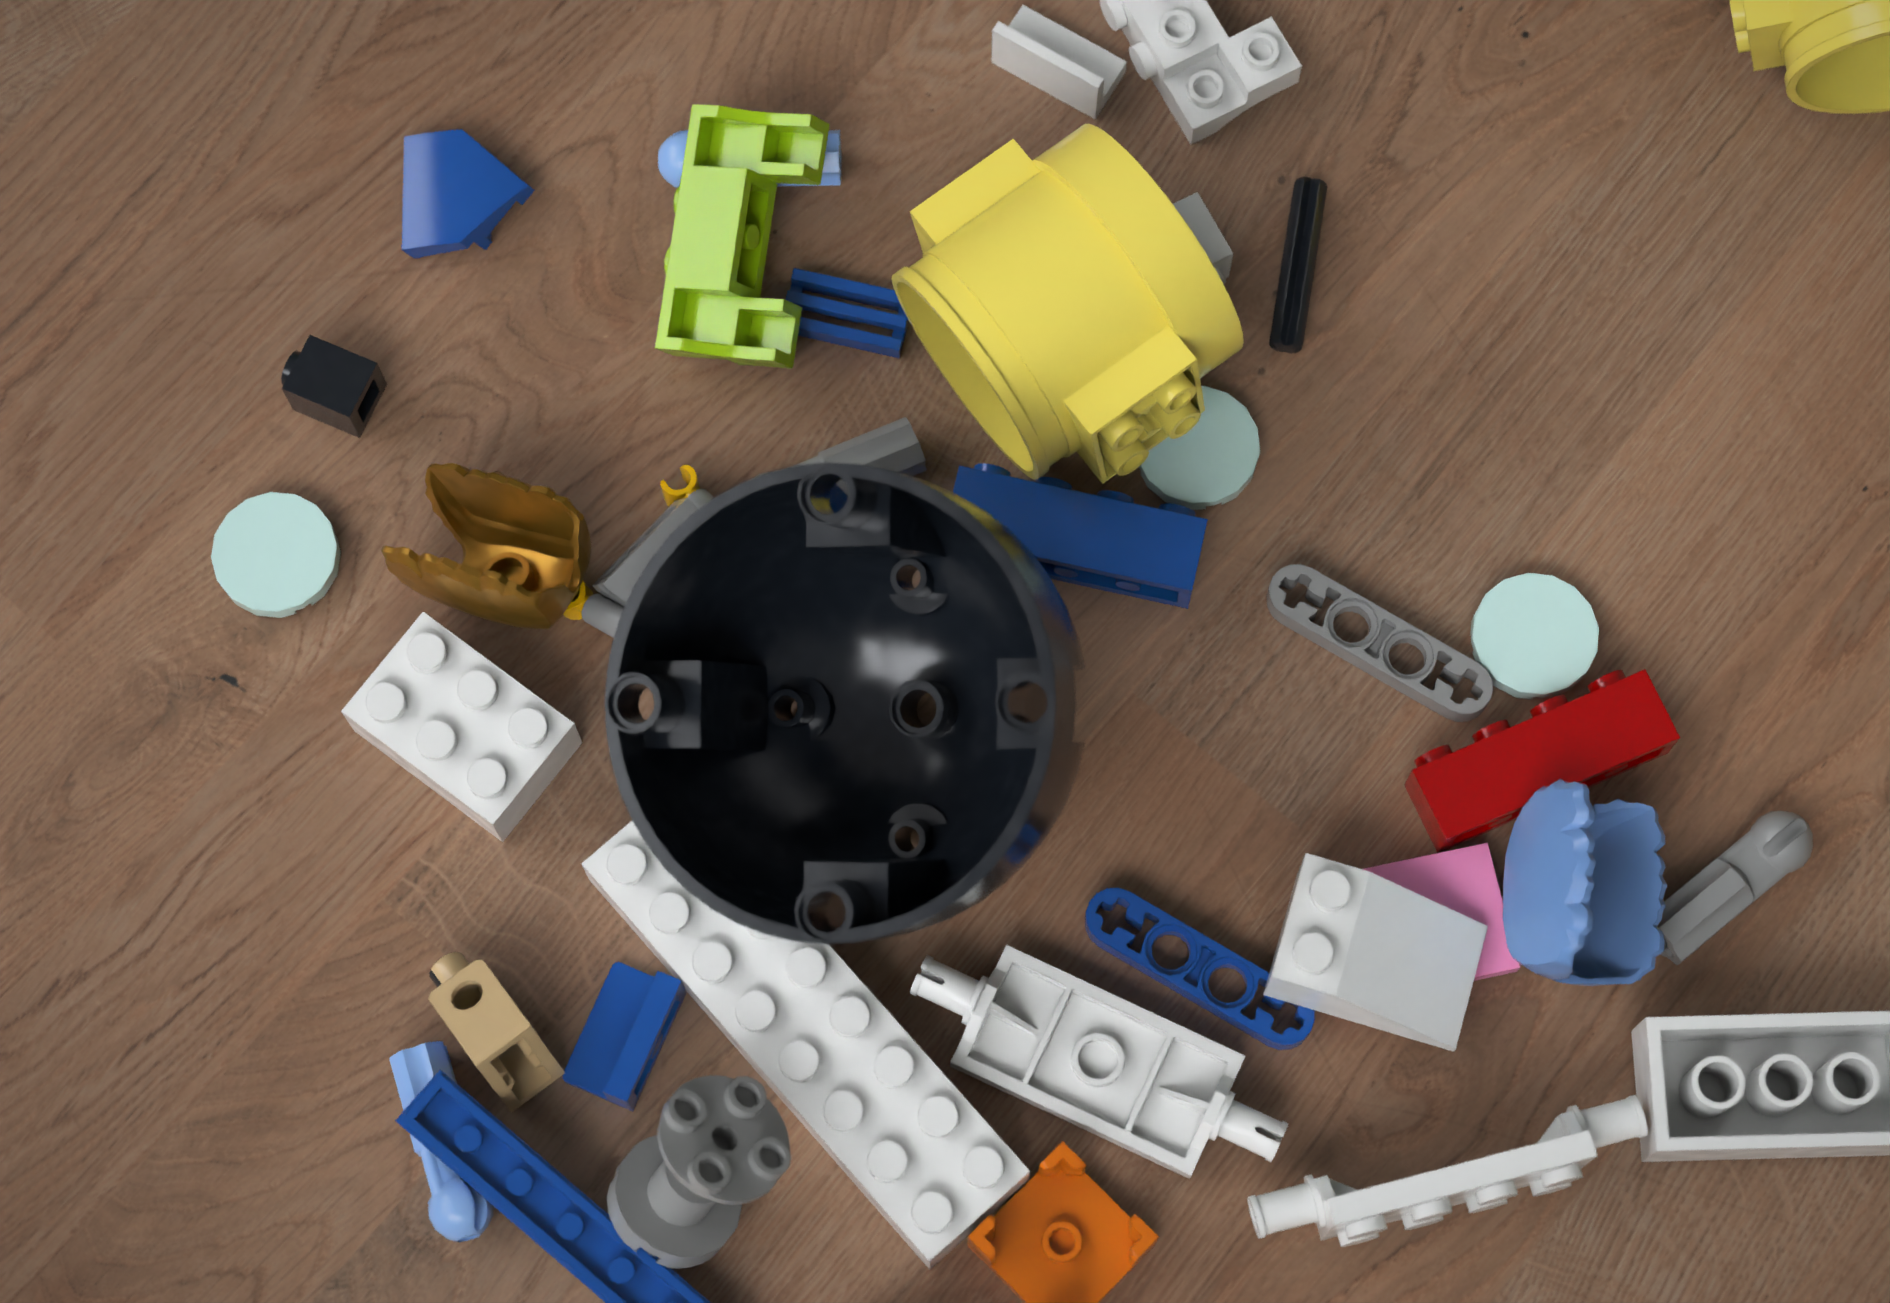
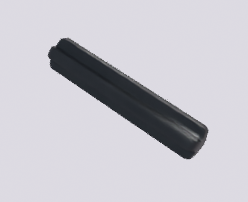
M1300 177L1297 178L1294 184L1269 340L1270 347L1275 351L1298 353L1302 349L1327 193V185L1321 179Z

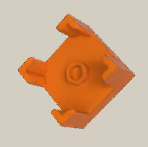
M1063 1141L1040 1163L1038 1172L994 1216L990 1214L967 1237V1246L1024 1303H1099L1156 1245L1159 1238L1138 1215L1134 1214L1130 1217L1085 1173L1086 1164Z

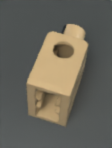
M453 952L445 955L432 966L429 976L437 988L430 993L428 1000L511 1113L565 1074L483 959L474 960L469 964L461 953Z

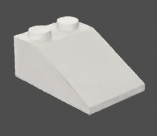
M1305 853L1296 876L1263 995L1454 1052L1457 1047L1488 926L1372 872Z

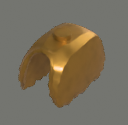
M437 463L430 464L425 476L427 487L425 495L431 501L433 511L442 519L444 526L452 532L454 538L461 544L463 561L462 563H457L449 558H439L428 553L418 555L412 549L406 547L393 548L383 546L381 551L386 560L385 563L388 570L398 577L401 583L417 593L451 608L515 627L550 629L561 618L576 596L589 565L591 540L583 514L574 507L568 497L557 495L553 488L531 486L518 479L507 477L501 472L488 473L478 469L469 470L455 463L443 465Z

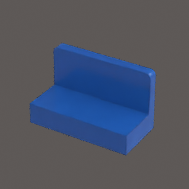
M615 962L607 975L564 1069L563 1080L569 1085L633 1112L687 993L683 982L660 971H657L654 977L621 962Z

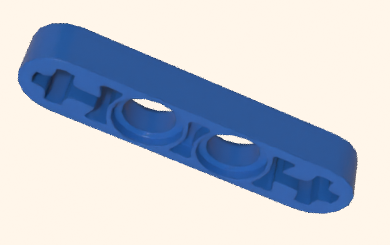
M1107 888L1098 892L1089 901L1085 914V930L1090 940L1099 948L1271 1048L1291 1050L1301 1045L1309 1036L1315 1021L1314 1010L1264 995L1261 1002L1273 1009L1280 1010L1284 1007L1285 1003H1289L1297 1009L1294 1014V1020L1302 1025L1301 1028L1296 1030L1288 1027L1282 1035L1271 1029L1274 1022L1272 1015L1259 1007L1255 1011L1253 1020L1241 1014L1252 1003L1258 984L1263 987L1266 986L1269 972L1130 891L1121 888ZM1117 904L1124 906L1127 909L1125 921L1140 931L1144 919L1155 923L1145 935L1140 953L1129 948L1135 941L1136 936L1120 927H1117L1111 935L1102 930L1104 919L1097 913L1101 908L1111 912ZM1165 935H1174L1181 938L1189 949L1188 961L1177 969H1166L1158 965L1152 956V946L1158 938ZM1221 968L1236 970L1245 981V994L1235 1002L1225 1003L1217 1000L1211 994L1208 984L1209 977L1215 971Z

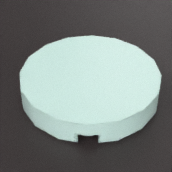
M1201 386L1205 411L1201 413L1197 424L1183 436L1176 439L1167 437L1149 450L1146 460L1139 466L1144 482L1157 496L1166 503L1182 505L1192 510L1206 509V506H1215L1221 502L1225 504L1235 499L1251 482L1260 455L1258 428L1247 408L1229 393L1207 386Z
M269 492L248 498L227 513L214 535L211 560L218 583L237 606L256 616L283 618L297 614L296 610L303 609L308 604L314 605L326 595L337 577L341 551L331 522L316 504L296 494Z
M1524 573L1502 580L1485 594L1471 620L1472 654L1475 661L1488 671L1494 687L1515 698L1533 699V697L1544 698L1547 696L1551 698L1566 693L1584 678L1598 652L1599 626L1591 605L1574 586L1553 575Z

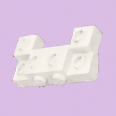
M1099 0L1102 13L1109 26L1114 31L1122 29L1131 44L1129 55L1137 73L1143 80L1152 79L1191 145L1216 133L1228 122L1255 104L1299 82L1302 65L1272 17L1228 37L1206 0Z

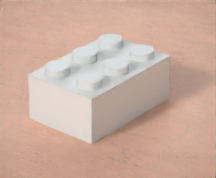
M425 612L420 614L341 711L356 733L502 842L582 744L577 728L571 720Z

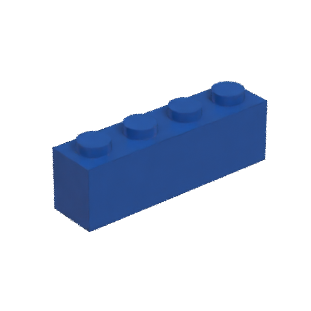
M979 463L974 468L959 465L953 493L983 508L1009 528L1032 552L1051 579L1188 609L1208 519L1196 517V513L1192 509L1182 505L1167 503L1161 504L1159 508L1135 504L1132 497L1117 491L1101 490L1097 492V495L1072 490V486L1068 482L1053 477H1040L1033 482L1011 477V473L1008 470L993 464Z

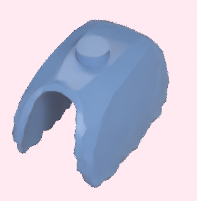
M1562 779L1557 780L1550 786H1542L1530 797L1517 817L1509 838L1503 879V923L1506 942L1511 956L1518 963L1533 973L1548 979L1581 986L1633 984L1636 981H1640L1645 974L1655 968L1656 957L1664 951L1665 945L1663 932L1657 925L1662 920V914L1666 907L1663 898L1667 883L1662 877L1666 868L1664 860L1656 853L1665 845V834L1659 824V815L1654 807L1638 802L1629 803L1621 799H1616L1608 804H1595L1592 806L1589 800V789L1586 784L1578 782L1568 783Z

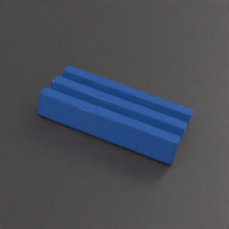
M798 268L793 269L791 287L787 291L785 300L802 307V310L833 316L836 319L853 323L860 322L893 330L892 337L801 317L798 336L900 359L909 320L896 296L895 290ZM807 291L852 302H857L861 304H866L870 306H875L879 308H884L888 310L897 311L898 314L888 313L862 306L803 294V292Z

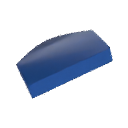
M462 129L405 136L402 251L415 259L468 249L473 242L486 250L492 243V230L516 201L523 205L535 190Z

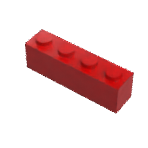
M1646 669L1628 677L1625 676L1623 670L1610 672L1587 686L1590 693L1570 702H1568L1564 694L1555 696L1532 708L1530 713L1533 718L1510 727L1507 719L1497 721L1474 733L1472 738L1475 743L1454 752H1452L1448 744L1442 745L1416 758L1414 763L1417 768L1412 769L1404 786L1437 853H1441L1516 820L1526 802L1542 786H1550L1557 780L1562 779L1568 783L1578 782L1586 784L1590 788L1668 754L1680 739V736Z

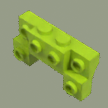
M692 104L680 186L674 195L675 219L671 246L668 248L664 259L666 278L655 349L673 356L724 359L739 365L793 369L802 307L785 299L760 298L777 183L821 185L830 124L812 114L772 113L720 105Z

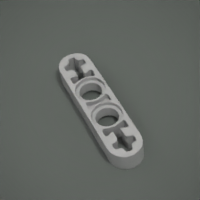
M1291 564L1279 569L1272 577L1266 595L1267 608L1272 617L1280 624L1446 719L1455 722H1468L1477 718L1487 707L1493 693V684L1488 671L1478 662L1311 567L1302 564ZM1297 583L1305 585L1308 588L1305 598L1319 608H1322L1325 597L1334 600L1327 609L1322 626L1312 622L1318 610L1309 604L1299 602L1294 609L1284 604L1286 593L1281 587L1292 590ZM1344 612L1360 614L1368 624L1369 634L1359 642H1346L1338 637L1334 631V619ZM1408 643L1414 645L1421 651L1424 657V666L1419 672L1414 674L1400 673L1392 667L1389 661V651L1398 644ZM1436 660L1446 664L1439 675L1440 677L1453 684H1458L1463 677L1470 679L1474 683L1471 693L1479 699L1475 700L1467 697L1462 704L1454 702L1451 699L1453 688L1438 678L1432 690L1423 686L1430 677Z

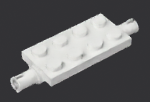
M1008 945L1005 946L990 977L982 976L980 981L934 960L929 955L925 957L920 967L922 971L920 974L917 973L910 994L923 997L963 1016L961 1023L967 1025L952 1057L950 1067L1190 1179L1207 1140L1215 1141L1217 1136L1272 1162L1289 1123L1276 1120L1234 1100L1236 1093L1230 1090L1245 1059V1055Z
M1636 1095L1580 1110L1577 1105H1572L1567 1108L1566 1113L1559 1114L1536 1144L1362 1190H1357L1332 1180L1327 1175L1314 1179L1313 1175L1310 1174L1304 1176V1183L1258 1196H1248L1249 1212L1258 1238H1263L1271 1233L1316 1223L1321 1241L1338 1236L1340 1246L1347 1247L1380 1237L1379 1232L1387 1229L1386 1223L1402 1220L1405 1230H1411L1444 1220L1443 1215L1453 1212L1451 1206L1466 1203L1469 1213H1475L1508 1203L1507 1198L1518 1195L1517 1189L1530 1186L1533 1196H1540L1572 1186V1181L1583 1177L1581 1168L1598 1156L1595 1148L1635 1137H1646L1648 1134L1646 1118Z

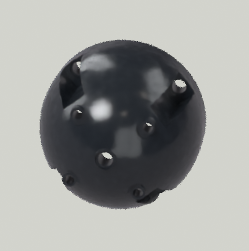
M817 463L797 465L768 472L742 482L716 496L688 517L666 539L650 559L634 585L616 629L606 675L605 722L611 765L630 817L648 848L663 867L689 893L712 910L740 925L763 934L799 942L821 944L850 943L911 933L962 913L980 903L1004 885L1030 859L1047 838L1066 806L1079 772L1085 743L1073 742L1076 713L1074 670L1085 669L1079 637L1065 602L1051 578L1032 552L1004 524L983 508L941 486L906 474L860 464ZM840 480H844L848 487L849 495H847L842 490V488L839 487L836 483ZM919 570L920 583L914 588L912 578L915 571ZM649 688L653 694L654 708L650 717L645 720L639 710V700L643 691ZM928 692L934 698L937 709L932 722L925 726L918 718L917 706L921 697ZM794 700L798 707L795 717L791 713V706ZM914 829L919 835V843L916 848L911 843V833ZM845 919L841 927L837 929L836 926Z

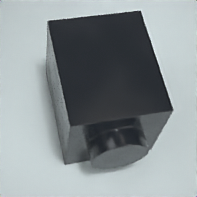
M309 335L301 352L296 350L290 355L281 377L282 390L294 411L358 438L361 437L387 386L378 363L312 335Z

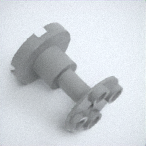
M718 1075L703 1076L681 1085L663 1106L657 1130L658 1135L644 1139L636 1144L616 1168L615 1177L611 1181L607 1193L608 1213L619 1237L635 1252L641 1247L647 1253L660 1257L656 1262L657 1264L669 1268H689L710 1260L737 1229L742 1204L755 1201L767 1194L790 1166L791 1153L785 1123L775 1106L767 1099V1094L762 1084L748 1076H739L735 1079Z

